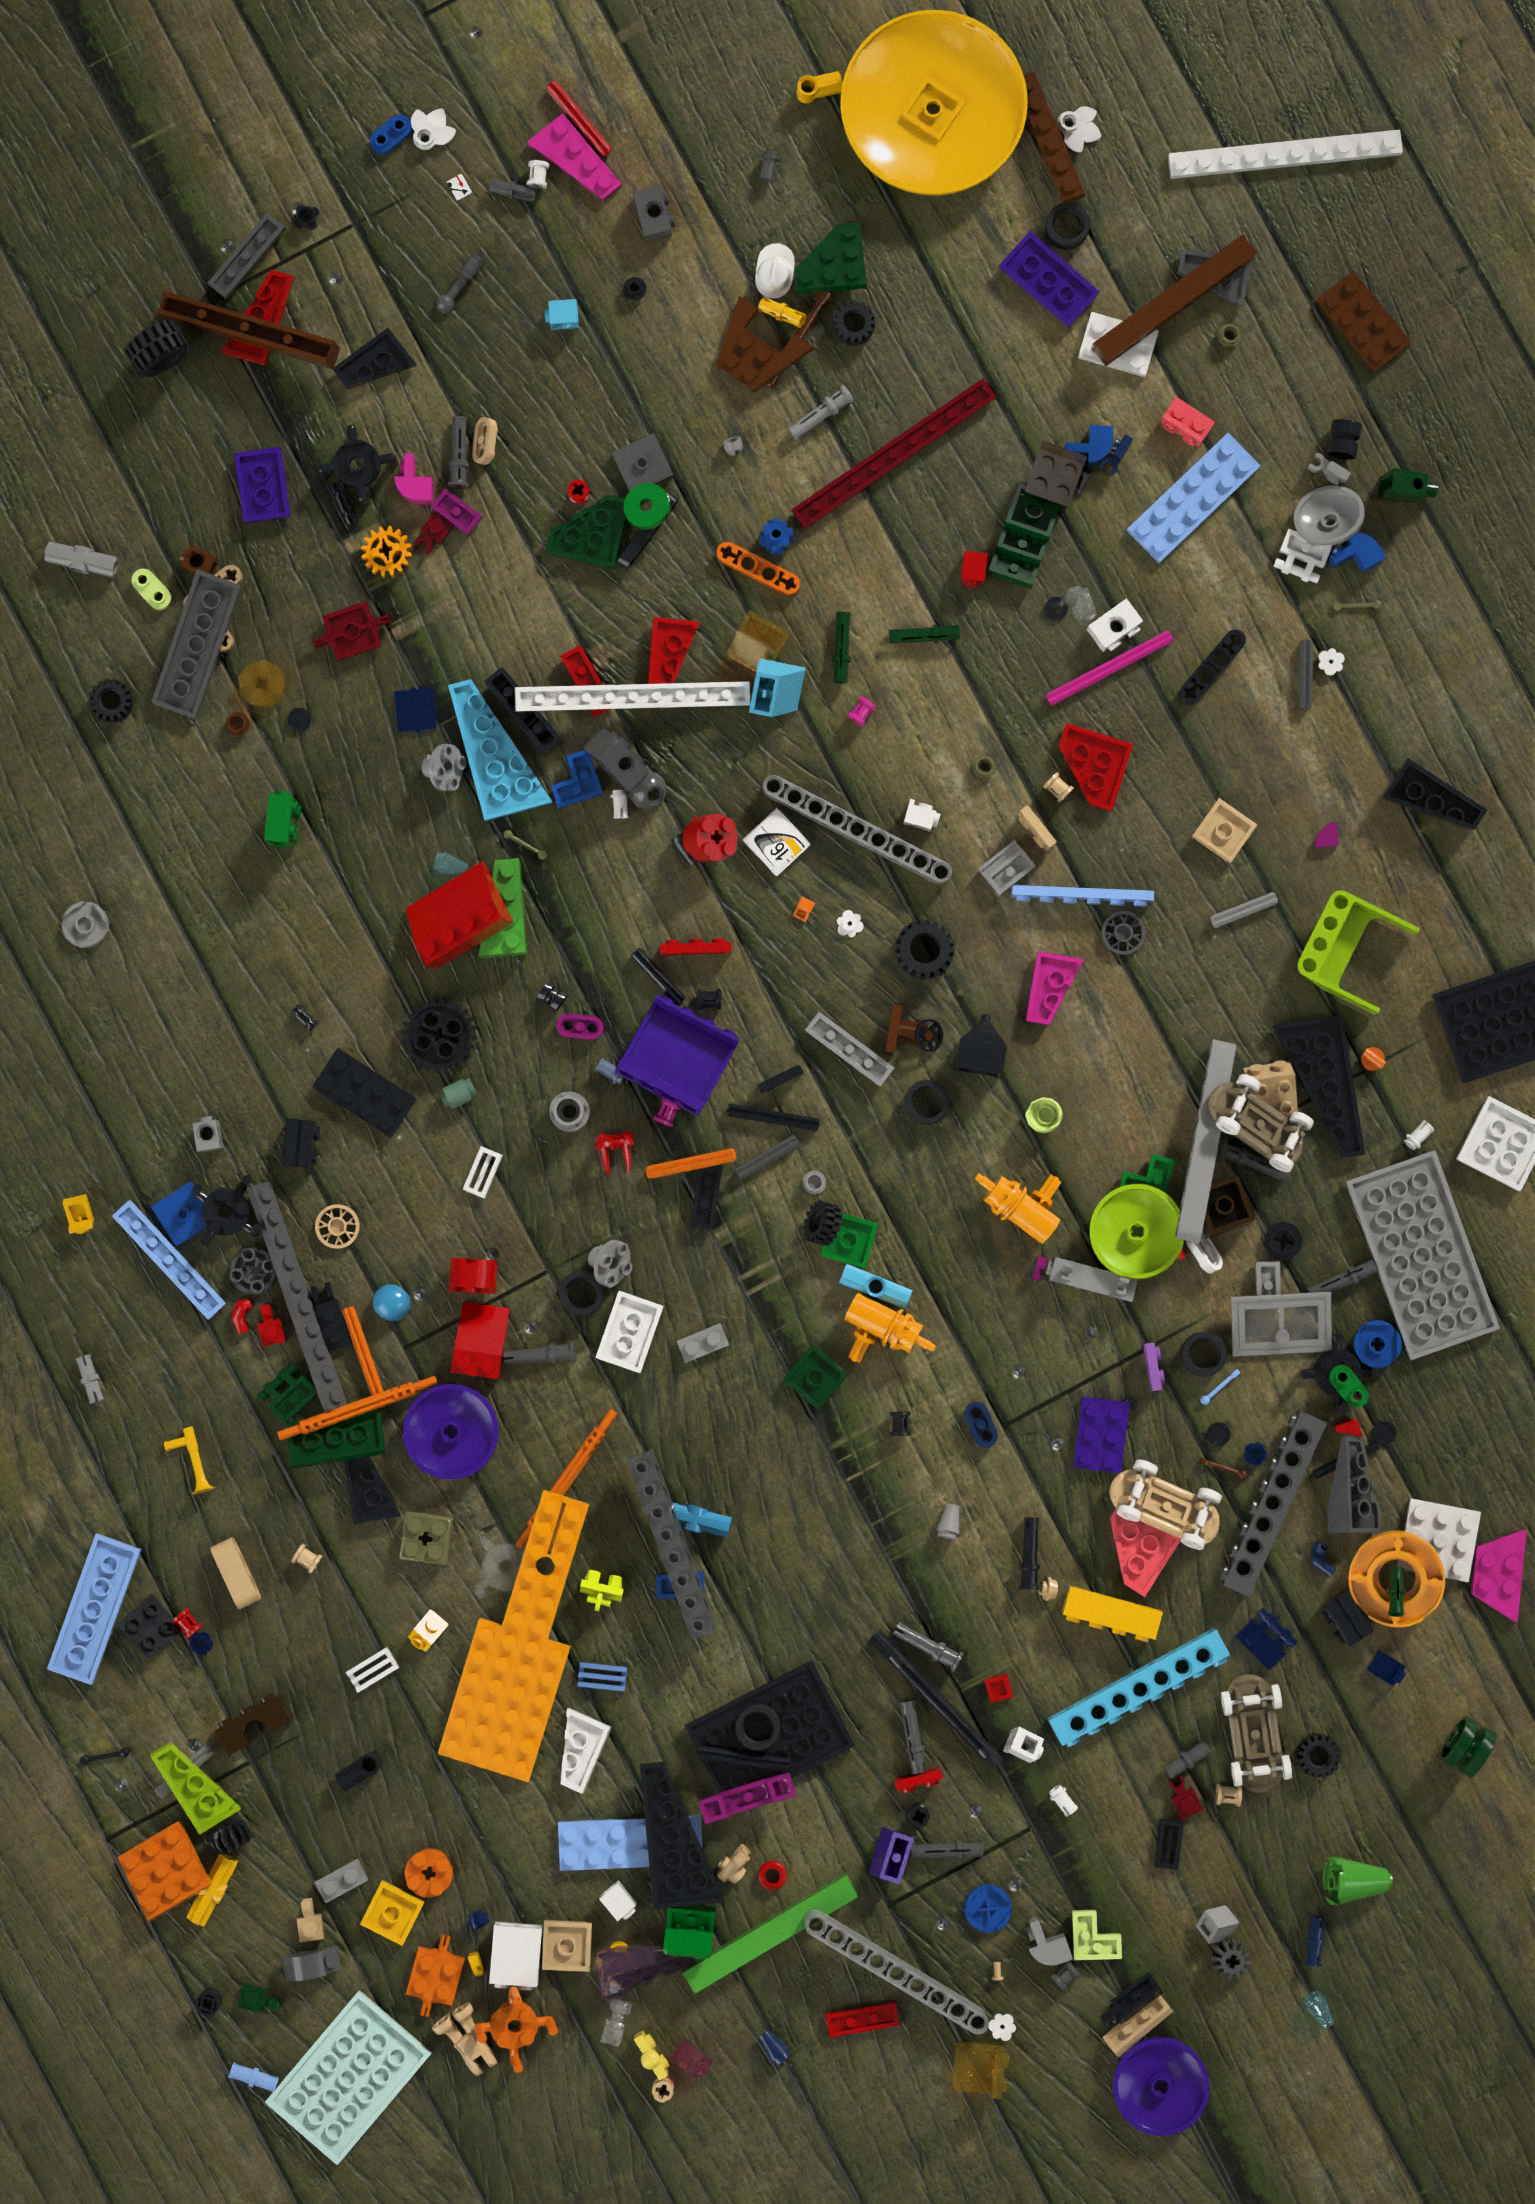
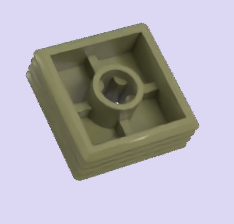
M406 1512L399 1558L416 1562L447 1564L453 1518L418 1512ZM425 1532H429L428 1535L432 1537V1541H429L427 1545L420 1539V1536L424 1535Z

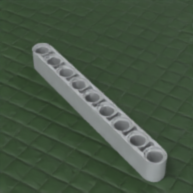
M770 775L764 780L763 792L771 800L935 884L943 885L949 881L952 869L947 862L779 776ZM770 782H777L780 785V790L772 793L768 791L767 785ZM796 792L800 794L801 800L795 804L791 803L788 800L790 793ZM813 803H818L821 805L822 811L819 814H812L809 811V806ZM833 814H840L843 822L839 825H834L830 822V817ZM853 825H861L864 829L863 834L860 836L853 835L850 830ZM873 836H882L885 843L879 847L873 845L871 841ZM896 846H902L906 854L903 857H896L892 849ZM916 857H923L926 860V866L917 868L913 863ZM942 867L946 869L947 876L944 879L937 878L934 874L936 868Z
M1215 1039L1211 1042L1176 1228V1239L1199 1243L1201 1240L1221 1130L1216 1126V1122L1210 1115L1208 1100L1214 1088L1220 1084L1230 1083L1236 1051V1044Z
M811 1909L805 1914L804 1924L806 1930L814 1938L974 2034H982L988 2029L989 2021L986 2013L978 2005L821 1910ZM815 1918L822 1921L817 1927L809 1925L810 1921ZM833 1931H840L842 1933L838 1939H831L829 1937ZM860 1943L862 1947L859 1951H851V1945ZM875 1955L882 1957V1960L877 1964L870 1962L871 1958ZM896 1967L902 1969L900 1975L893 1976L890 1974L891 1970ZM914 1980L922 1981V1985L918 1988L910 1986ZM935 1992L943 1994L938 2000L931 1999L932 1994ZM956 2004L963 2006L959 2012L951 2011V2008ZM976 2016L983 2018L979 2024L971 2023L972 2019Z

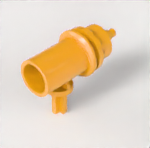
M980 1173L975 1176V1180L988 1190L983 1201L991 1206L992 1212L995 1215L1001 1213L1000 1220L1009 1219L1041 1244L1050 1237L1058 1226L1060 1219L1048 1210L1053 1204L1051 1197L1061 1184L1058 1177L1050 1174L1040 1190H1033L1029 1196L1026 1194L1027 1187L1023 1186L1019 1189L1020 1183L1009 1181L1002 1175L994 1183Z
M859 1292L853 1299L844 1318L845 1321L857 1326L854 1332V1336L857 1339L848 1356L854 1362L861 1363L869 1345H875L877 1338L882 1339L884 1347L890 1343L891 1349H902L908 1353H911L915 1344L932 1352L935 1350L936 1345L920 1336L924 1326L917 1323L911 1314L907 1313L904 1316L903 1309L896 1312Z

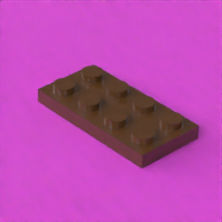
M1354 271L1315 301L1373 373L1377 372L1411 345V341Z

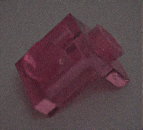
M684 2039L670 2057L689 2076L696 2079L704 2076L709 2071L710 2065L713 2062L710 2057L704 2055L688 2039Z

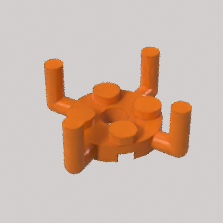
M512 1986L509 1988V2001L499 2006L500 2008L492 2014L490 2022L475 2024L474 2032L479 2043L486 2042L487 2036L485 2033L491 2032L493 2039L499 2047L509 2049L512 2067L516 2073H520L523 2070V2066L519 2058V2048L533 2043L538 2027L546 2026L549 2034L552 2036L558 2033V2028L553 2017H537L534 2010L522 2001L517 1987ZM511 2021H520V2025L516 2029L508 2028V2024Z

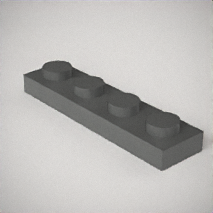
M266 213L209 280L208 286L227 300L286 230L285 226L269 213Z

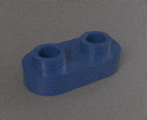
M971 1402L966 1406L964 1416L973 1438L979 1446L991 1447L997 1441L998 1434L989 1411L983 1403ZM974 1409L980 1410V1416L978 1418H974L972 1416V1411ZM983 1431H988L990 1434L987 1440L981 1438Z

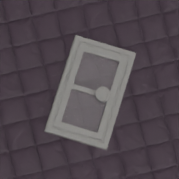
M1331 1292L1231 1297L1232 1356L1325 1352L1332 1350Z

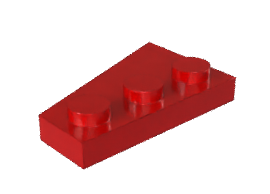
M653 617L647 684L674 683L700 622Z

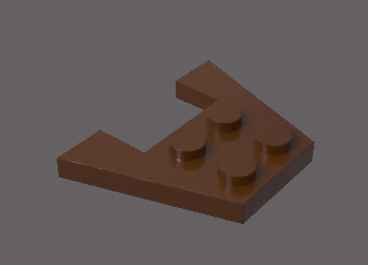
M739 295L716 365L755 393L812 352L814 348L794 334L780 353L747 330V326L759 310Z

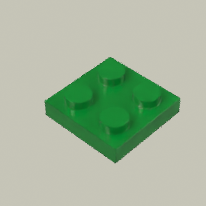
M842 1213L843 1216L840 1219L843 1221L839 1225L841 1230L836 1233L838 1237L836 1239L833 1238L834 1242L829 1244V1246L822 1247L820 1256L866 1269L878 1223Z

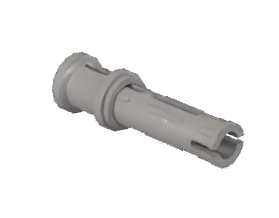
M841 385L840 390L830 397L826 396L819 407L789 427L788 430L797 441L830 415H837L841 408L849 402H855L848 389Z

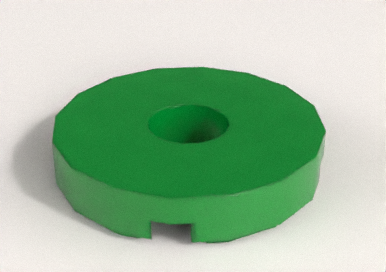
M644 483L634 487L627 494L624 501V513L628 521L633 526L642 530L654 529L660 526L670 512V499L667 493L659 485ZM644 503H653L649 511H642Z

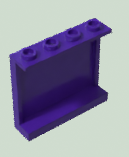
M656 995L652 1006L626 1053L620 1059L615 1073L699 1117L740 1039L731 1030H722L716 1027L712 1020L707 1018L701 1019L691 1009L686 1007L680 1008L670 998Z

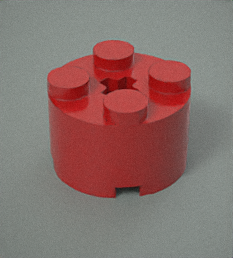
M722 814L696 816L691 819L692 821L683 831L684 848L698 862L722 861L736 852L737 831L733 819Z
M451 1258L449 1292L496 1294L498 1261Z

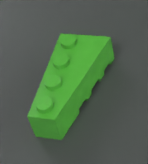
M519 858L495 860L492 879L513 923L482 941L478 956L480 958L527 955L521 861Z

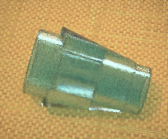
M445 851L443 853L437 852L432 870L438 871V874L459 876L467 871L469 863Z
M1315 1990L1303 1998L1304 2008L1322 2028H1327L1334 2023L1324 1994H1321L1319 1990Z

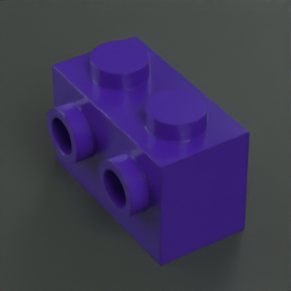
M882 1827L868 1873L900 1884L914 1838Z

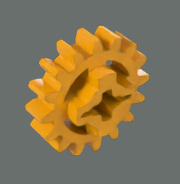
M380 526L379 533L377 534L371 530L372 538L365 537L364 540L367 546H361L362 551L366 552V554L362 555V559L369 560L365 564L367 569L373 567L372 572L374 575L381 571L382 578H385L387 573H390L392 578L395 577L394 571L396 570L402 574L403 570L401 567L403 565L409 567L406 558H412L413 556L412 553L407 552V550L412 548L411 543H406L408 540L407 535L400 537L401 530L397 529L394 533L392 526H389L387 531H384L382 526ZM388 537L394 538L398 542L392 543L388 540ZM379 540L377 547L373 548V545ZM385 543L390 550L389 561L387 557L384 555ZM401 555L400 560L395 564L394 561ZM374 560L384 562L386 567L378 565Z

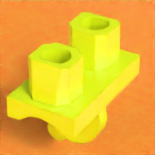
M588 1570L585 1580L582 1579L580 1593L588 1594L587 1602L596 1604L594 1611H599L601 1605L610 1607L611 1600L619 1602L622 1600L624 1590L622 1589V1577L610 1575L608 1585L599 1583L600 1572Z

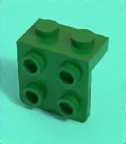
M690 1905L668 1908L663 1953L674 1957L685 1956L696 1959H709L712 1950L716 1907Z

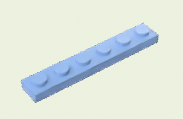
M1013 885L1011 887V897H1016V901L1029 902L1030 898H1040V902L1053 903L1054 899H1063V903L1076 904L1077 900H1087V904L1099 905L1101 901H1110V905L1122 906L1125 902H1134V906L1144 907L1154 901V891Z
M131 1200L127 1201L112 1215L208 1320L227 1304Z

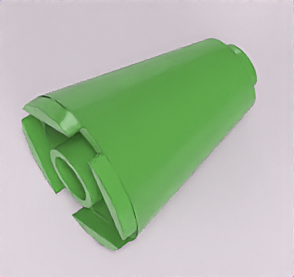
M1336 1856L1328 1857L1330 1863H1325L1323 1888L1329 1891L1330 1896L1325 1897L1330 1905H1340L1387 1893L1393 1884L1392 1875L1386 1868Z

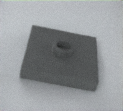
M654 433L611 453L629 492L640 484H659L674 476Z

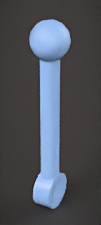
M1236 1369L1207 1396H1202L1201 1403L1203 1405L1209 1404L1210 1399L1235 1378L1240 1371Z

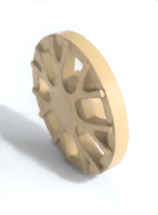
M340 1204L324 1208L319 1213L315 1222V1231L319 1240L324 1245L335 1249L351 1245L356 1240L360 1230V1223L356 1213L351 1208ZM340 1208V1217H334L332 1209ZM350 1212L353 1217L346 1222L343 1216ZM324 1214L331 1218L328 1224L321 1221ZM347 1225H356L355 1233L346 1231ZM328 1227L329 1233L321 1236L319 1229ZM344 1233H346V1235L350 1239L345 1244H343L340 1236ZM331 1235L337 1236L335 1245L328 1243Z

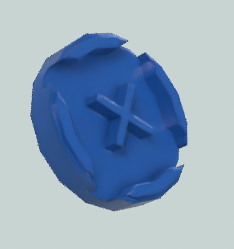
M983 1884L969 1892L965 1900L964 1912L967 1921L974 1929L984 1933L999 1931L1007 1925L1011 1917L1012 1906L1009 1896L1003 1889L996 1885Z

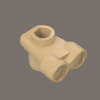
M741 1844L730 1858L725 1856L718 1863L717 1867L719 1870L717 1876L723 1882L729 1880L734 1885L745 1874L746 1870L743 1866L750 1860L749 1854L751 1853L745 1845Z

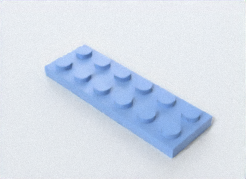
M1227 433L1148 508L1127 531L1158 563H1161L1260 468V465Z
M98 1533L95 1534L48 1664V1670L90 1685L94 1684L142 1549Z
M701 1815L688 1816L702 1847ZM645 1818L558 1821L560 1871L649 1867Z

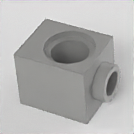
M212 1116L198 1118V1123H192L197 1152L223 1149L218 1120H213ZM207 1127L213 1130V1137L210 1140H204L202 1137V1132Z

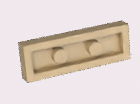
M1160 1995L1128 2021L1116 2025L1102 2038L1119 2058L1168 2017L1173 2010Z

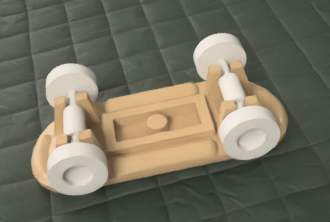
M1140 1459L1135 1461L1133 1467L1135 1470L1121 1472L1113 1479L1109 1490L1110 1499L1117 1509V1514L1122 1518L1134 1522L1141 1521L1181 1539L1184 1545L1197 1550H1203L1205 1544L1211 1542L1216 1537L1219 1531L1220 1520L1217 1509L1213 1504L1218 1505L1221 1502L1222 1495L1208 1488H1200L1198 1495H1195L1154 1477L1157 1474L1158 1467Z

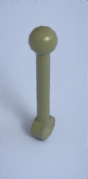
M1375 600L1373 603L1341 604V602L1337 601L1333 604L1332 608L1334 611H1340L1343 608L1365 607L1380 609L1382 603L1379 600Z
M510 830L504 832L503 836L505 839H511L537 854L540 860L547 858V853L544 850L539 851L514 836Z

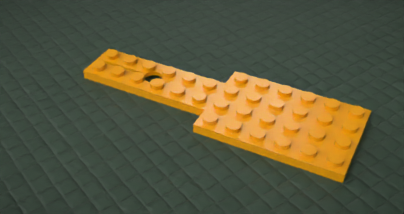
M543 1490L503 1624L483 1618L478 1620L438 1751L439 1755L529 1783L571 1647L548 1638L588 1511V1503ZM542 1557H549L555 1565L554 1571L548 1575L541 1574L536 1568L537 1560Z

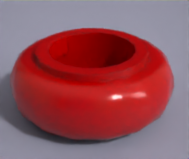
M767 1861L759 1868L758 1880L765 1889L777 1890L785 1884L787 1871L780 1862ZM769 1869L779 1871V1879L777 1881L770 1882L765 1878V1874Z

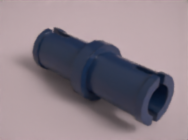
M1310 1916L1309 1937L1306 1938L1308 1948L1305 1965L1321 1967L1322 1945H1325V1940H1323L1325 1918Z

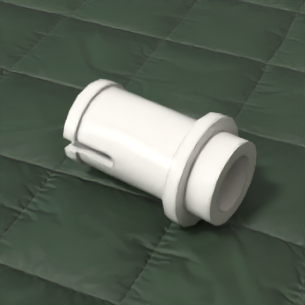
M613 790L611 798H613L614 819L629 818L627 797H629V794H627L626 790Z
M1423 1120L1411 1134L1406 1135L1405 1144L1412 1150L1420 1149V1144L1434 1132V1128Z
M1057 1785L1049 1792L1050 1799L1057 1803L1067 1817L1069 1814L1074 1813L1078 1807L1065 1792L1066 1788Z

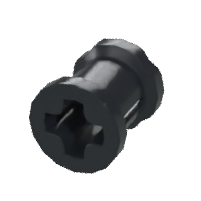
M698 989V1010L706 1007H717L718 1010H721V989H717V991H702V989Z
M890 1412V1416H892L890 1436H911L908 1420L911 1412Z
M915 1803L909 1808L908 1818L910 1823L918 1828L928 1824L930 1814L924 1804ZM916 1810H919L921 1813L925 1812L922 1815L923 1819L921 1821H918L917 1818H912L915 1816Z

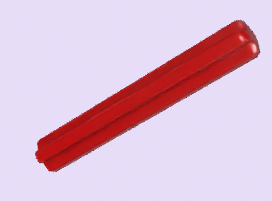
M555 80L549 83L546 87L549 94L601 157L605 158L612 152L611 146L559 83Z

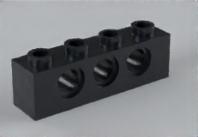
M503 667L484 681L488 689L544 757H547L563 744L561 737L539 711L515 712V687L519 686Z

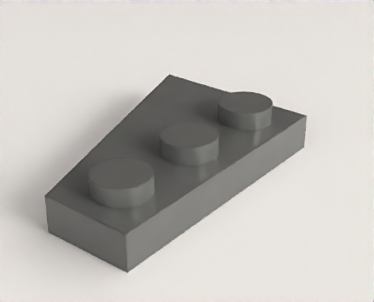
M1182 249L1177 274L1185 277L1215 254ZM1250 263L1212 289L1211 292L1243 308Z

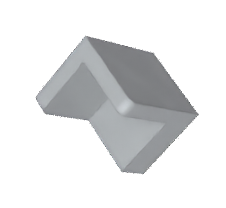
M1224 1905L1205 1910L1196 1924V1928L1208 1944L1229 1939L1239 1925V1922L1229 1908Z

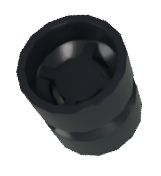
M1333 420L1330 430L1333 438L1328 441L1326 454L1337 459H1356L1359 445L1355 441L1359 440L1361 436L1362 425L1351 420Z

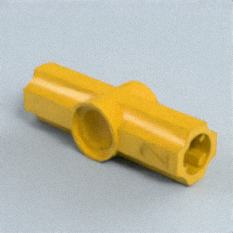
M219 1854L208 1875L212 1886L198 1893L186 1918L203 1927L206 1925L216 1904H219L228 1887L227 1883L239 1861L228 1854Z

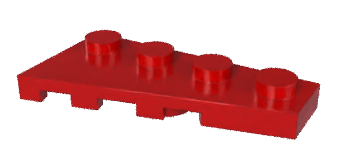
M270 270L256 293L254 302L250 307L248 306L244 314L280 325L295 278L289 274ZM231 339L221 350L224 355L267 366L271 351Z

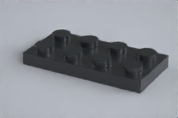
M339 1048L336 1049L312 1086L391 1139L417 1100Z

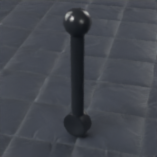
M122 1748L118 1752L91 1757L84 1755L80 1758V1762L83 1765H87L90 1761L117 1756L127 1757L129 1750Z

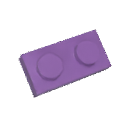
M1153 1342L1143 1344L1150 1391L1162 1390L1161 1385L1165 1384L1163 1370L1158 1368L1157 1361H1161L1159 1346L1155 1347Z

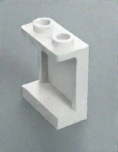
M495 1922L490 1984H495L494 1987L503 1989L509 1988V1985H515L520 1990H533V1987L538 1986L543 1925Z

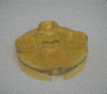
M270 661L252 662L243 669L238 677L239 691L244 700L252 706L261 708L272 707L280 702L284 695L286 686L285 676L280 668ZM259 679L268 680L266 690L256 688Z

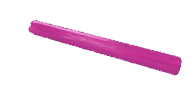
M1165 631L1047 693L1048 702L1054 705L1173 642L1171 633Z

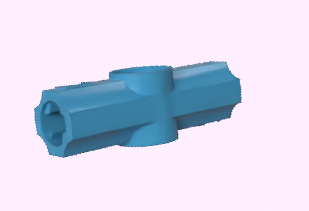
M672 1502L683 1529L699 1533L704 1531L722 1537L728 1536L732 1517L709 1512L708 1509L694 1505L685 1506Z

